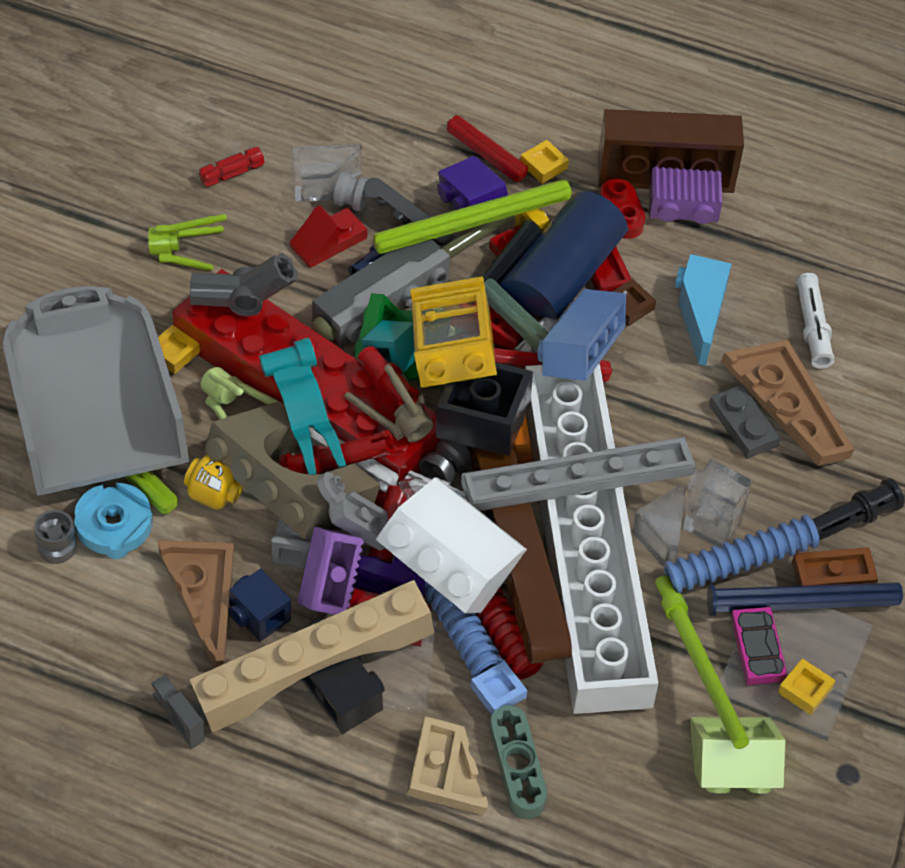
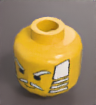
M208 454L201 459L196 457L190 464L184 477V485L187 486L188 496L214 510H221L228 502L235 504L243 490V486L233 479L231 470L220 460H212Z

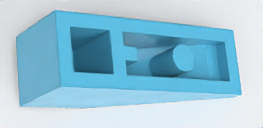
M690 254L687 267H679L675 287L681 288L678 303L698 364L706 366L732 264Z

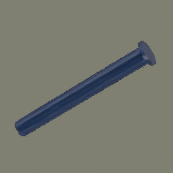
M898 582L716 589L714 585H709L707 591V604L710 616H716L717 612L771 607V610L895 606L900 605L903 599L902 586Z

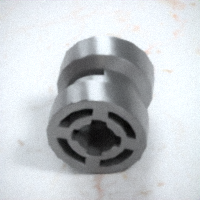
M442 439L436 445L435 452H428L419 461V467L424 477L429 479L437 477L441 481L445 480L451 483L455 479V473L462 472L472 462V457L465 445Z
M50 510L41 514L36 519L34 525L39 555L48 563L59 564L68 561L73 557L77 549L72 518L69 514L60 510Z

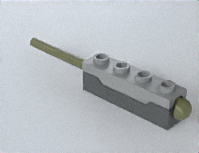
M515 215L473 227L442 247L431 239L389 251L312 300L311 329L330 342L333 341L341 349L351 342H357L363 326V312L368 307L371 293L384 294L399 310L406 306H412L410 289L445 283L449 279L450 258L515 218Z

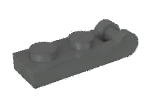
M370 178L366 181L364 187L365 194L382 206H393L394 209L391 214L405 225L409 224L410 221L416 222L430 218L425 212L379 178ZM451 233L432 240L434 242L437 240L446 245L453 240L455 235Z

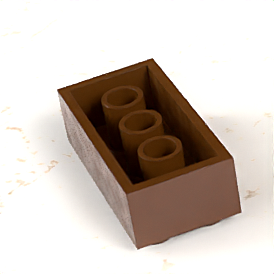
M604 109L598 150V187H602L610 179H623L631 183L634 188L649 189L652 168L657 166L659 169L671 167L672 169L678 168L679 170L683 168L689 170L691 168L693 171L705 169L707 172L719 170L721 172L722 193H734L744 149L742 116Z

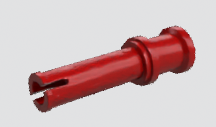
M388 430L340 444L346 466L395 453V448L389 447L390 445H395V442ZM321 445L312 446L317 474H324L339 468L329 447L324 448ZM285 453L280 456L279 465L294 472L308 474L302 453L295 455Z

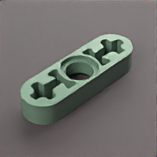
M504 705L496 709L491 716L490 736L511 811L522 819H533L541 815L545 809L547 799L545 781L525 713L516 706ZM502 721H509L511 726H515L514 741L509 742V734L507 728L502 726ZM512 754H522L528 758L530 764L524 769H514L508 765L506 759ZM527 780L529 795L535 797L532 804H527L526 799L521 798L522 782Z

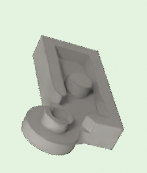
M330 472L320 475L318 477V487L324 499L329 502L328 513L332 523L348 533L362 538L364 542L379 551L385 549L375 539L389 521L387 511L354 491L349 494L344 493L345 485L344 482L340 483L341 477L335 476Z

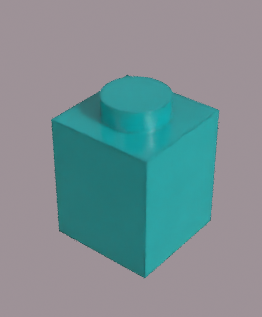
M382 320L361 339L363 349L369 346L375 347L389 363H395L402 370V373L415 362L413 322Z

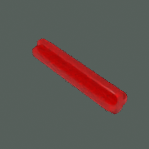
M455 115L452 119H449L447 131L514 182L519 183L528 175V166L460 115Z

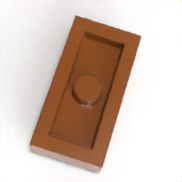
M870 547L796 553L793 556L792 564L798 586L878 582Z

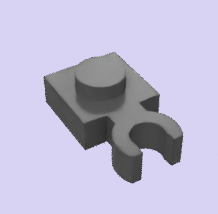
M166 675L152 682L151 685L156 691L152 694L155 701L168 713L169 721L187 745L192 749L204 742V723H206V717L200 706L195 701L189 703L181 691L177 693L174 685Z

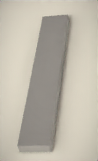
M685 437L463 473L461 483L467 502L477 510L482 511L694 475L696 465Z

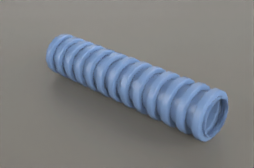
M806 514L801 516L800 521L794 518L789 521L788 525L782 522L778 524L776 529L770 526L765 533L762 530H758L756 536L747 534L744 536V540L738 537L733 540L732 544L727 541L723 542L720 548L714 545L710 548L709 552L702 549L697 556L691 553L688 555V559L684 560L683 557H679L676 559V563L667 561L664 567L665 576L670 578L673 589L681 594L684 588L690 591L693 590V585L697 584L699 587L705 585V581L714 583L716 582V577H720L723 580L728 577V573L734 576L739 574L740 569L746 572L750 570L752 565L756 568L762 566L763 561L769 564L773 562L775 557L781 560L785 554L789 556L795 555L796 550L805 552L807 546H810L812 549L816 548L819 544V535L814 521Z
M425 581L426 598L431 603L432 609L437 613L443 628L448 632V637L454 641V647L459 651L461 659L465 661V666L470 670L472 678L497 664H501L504 660L498 655V649L493 645V641L487 635L486 629L481 626V620L476 616V613H464Z

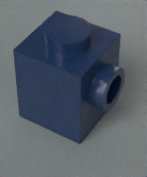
M259 569L250 576L241 577L230 589L231 607L229 608V613L239 627L243 628L246 626L260 642L291 621V599L262 569Z

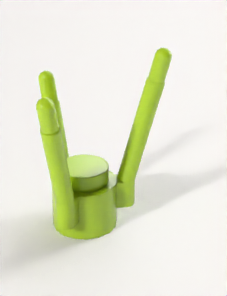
M220 214L170 225L149 227L150 255H159V263H175L212 271L214 269L212 264L172 254L173 251L180 250V238L223 232V226H200L225 221L227 216Z

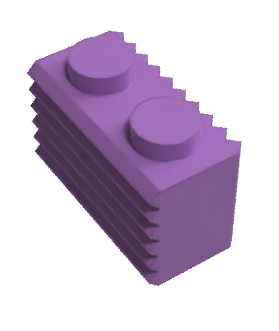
M657 166L652 168L649 186V218H660L666 222L676 219L694 220L700 224L719 222L722 207L721 172L719 170L707 172L705 169L693 171L691 168L689 170L684 168L679 170L678 168L672 169L671 167L659 169Z
M314 526L297 604L313 611L335 615L347 610L346 608L351 606L348 600L353 598L350 592L354 590L352 584L356 582L353 577L357 575L355 569L359 567L357 561L361 559L359 553L363 551L360 547L365 543L363 539L346 532Z

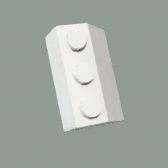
M437 477L433 478L398 507L375 539L464 613H481L527 550Z

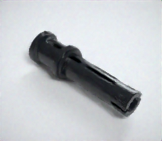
M891 478L882 480L880 486L867 492L864 490L855 492L850 502L812 519L818 531L819 541L856 523H872L877 520L878 515L891 509L894 511L902 509L904 507V496L898 484Z

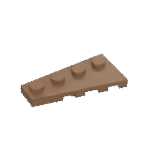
M788 339L724 353L721 360L722 364L818 466L850 459L854 451L853 446Z

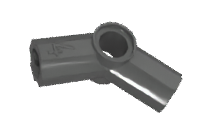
M281 253L278 256L274 255L255 268H238L233 274L193 272L190 281V305L230 307L238 315L253 316L261 311L264 300L296 282L298 271L295 269L292 259Z

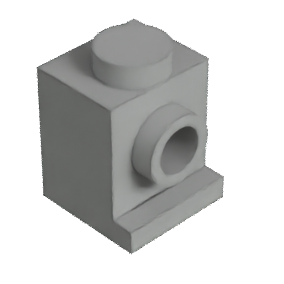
M279 518L275 535H273L271 541L272 563L305 569L312 537L303 539Z

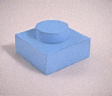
M505 661L471 679L470 688L491 715L496 709L504 705H515L526 699L527 689Z

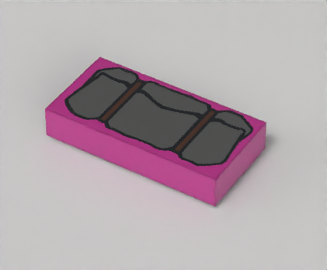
M771 607L732 610L730 618L746 685L783 682L788 674Z

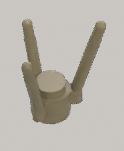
M389 364L385 365L384 369L404 402L394 413L396 418L395 424L352 393H345V398L387 428L396 440H400L405 436L409 442H416L425 437L433 428V422L424 412L419 400L414 403L400 378Z

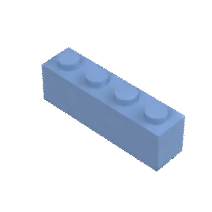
M584 289L577 299L571 302L569 309L562 313L556 325L551 327L548 335L541 339L539 343L538 361L543 362L542 376L586 381L625 328L626 293Z

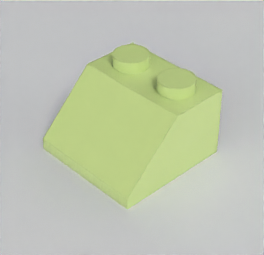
M690 717L694 773L701 788H706L708 792L728 793L731 788H747V791L759 794L769 793L771 788H784L785 738L770 717H738L749 738L748 746L743 749L734 748L720 717Z

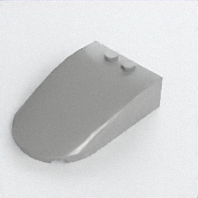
M82 286L66 288L46 294L25 306L26 313L17 321H10L4 334L3 349L37 496L189 462L183 417L154 323L146 307L136 298L130 295L127 298L114 295L111 288Z

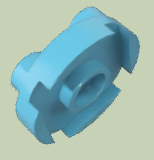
M116 483V487L105 489L103 485L93 487L82 495L75 506L74 524L79 540L88 549L100 554H106L112 559L123 558L129 551L139 547L148 538L153 526L152 512L147 497L142 491L129 484ZM117 514L121 515L120 522L115 524L107 523L105 518L107 515L115 517Z

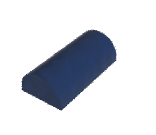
M581 191L573 194L499 285L529 314L558 320L629 230L623 214L610 200L597 193Z

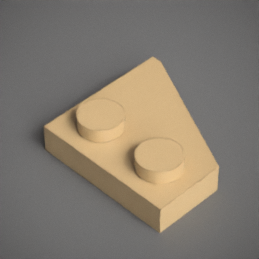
M427 716L424 717L407 795L483 816L487 810L488 801L486 796L482 797L477 781L479 772L475 759L469 753L470 743L464 726Z

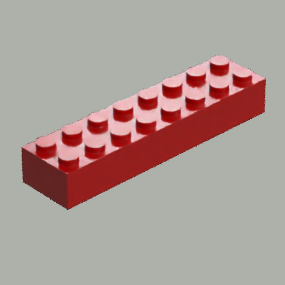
M221 269V270H219L216 274H229V273L226 272L225 270ZM190 296L172 311L173 325L199 343L200 353L198 355L214 367L222 368L232 377L236 376L243 383L282 404L284 402L273 375L269 377L264 376L259 356L294 346L295 341L309 337L317 360V366L312 367L311 370L318 383L328 420L335 430L337 438L348 442L388 430L345 398L346 392L352 393L395 424L396 418L394 413L399 408L397 402L387 392L380 391L373 384V378L358 365L357 359L268 299L263 301L261 311L253 316L238 315L230 307L190 305ZM421 402L420 404L424 412L433 422L431 431L416 442H409L405 436L400 440H396L393 436L395 445H390L389 447H394L395 453L373 458L398 474L399 478L396 484L400 487L403 486L410 470L418 474L421 472L419 461L428 452H435L436 445L442 440L436 438L437 413Z

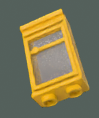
M483 276L410 289L413 314L414 357L421 388L497 375L490 311Z

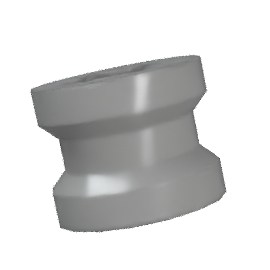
M342 171L335 185L334 205L343 206L347 204L352 206L353 210L361 212L368 199L364 192L365 183L370 178L361 177L357 179L353 178L350 173Z

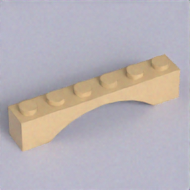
M412 580L189 680L213 733L249 717L280 691L320 669L364 654L399 650L434 634L431 612L418 586Z

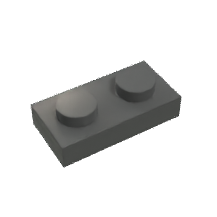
M742 384L711 396L710 408L746 459L779 446L781 437Z

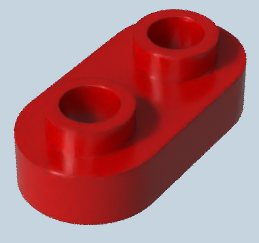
M610 179L606 181L601 187L600 195L610 200L623 214L629 229L623 238L632 239L638 237L644 230L646 217L633 185L623 179Z

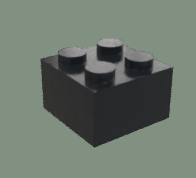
M495 362L497 375L447 383L437 406L436 438L510 456L531 403L533 371Z

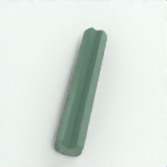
M487 279L484 284L488 304L538 352L541 339H544L549 332L495 280Z

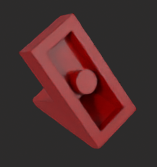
M318 205L292 238L290 247L309 268H312L367 239L368 229L348 208L330 216L321 205Z

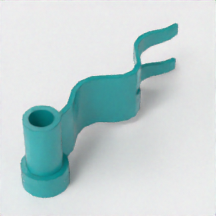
M309 337L295 341L294 346L260 355L259 361L264 376L269 377L273 375L280 391L292 433L301 449L308 474L317 475L309 427H313L324 438L338 467L346 466L339 440L328 420L318 383L311 370L312 367L317 366V360Z

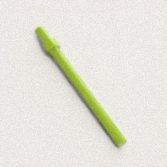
M668 576L658 577L655 585L662 597L661 606L666 617L674 622L734 748H745L749 744V738L687 615L689 609L683 596L673 589V584Z

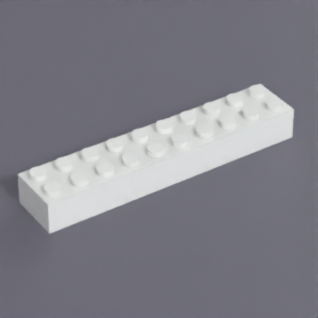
M600 363L586 381L542 376L543 365L525 367L526 370L533 371L531 403L526 413L533 462L615 448ZM618 487L541 500L540 507L550 569L572 643V656L565 659L573 714L653 708L659 683L623 488Z

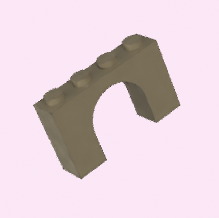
M278 401L213 421L204 454H208L214 461L220 460L231 470L233 479L303 539L312 537L314 526L327 529L337 528L329 517V502L324 499L318 487V477L322 474L310 475L294 472L272 460L280 457L282 454L295 452L298 443L292 433L285 406ZM355 463L330 471L333 475L341 477L340 483L344 482L345 485L344 493L349 494L354 491L370 502L375 503L380 484Z

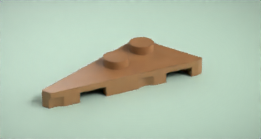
M159 540V555L213 667L216 668L225 664L234 543Z

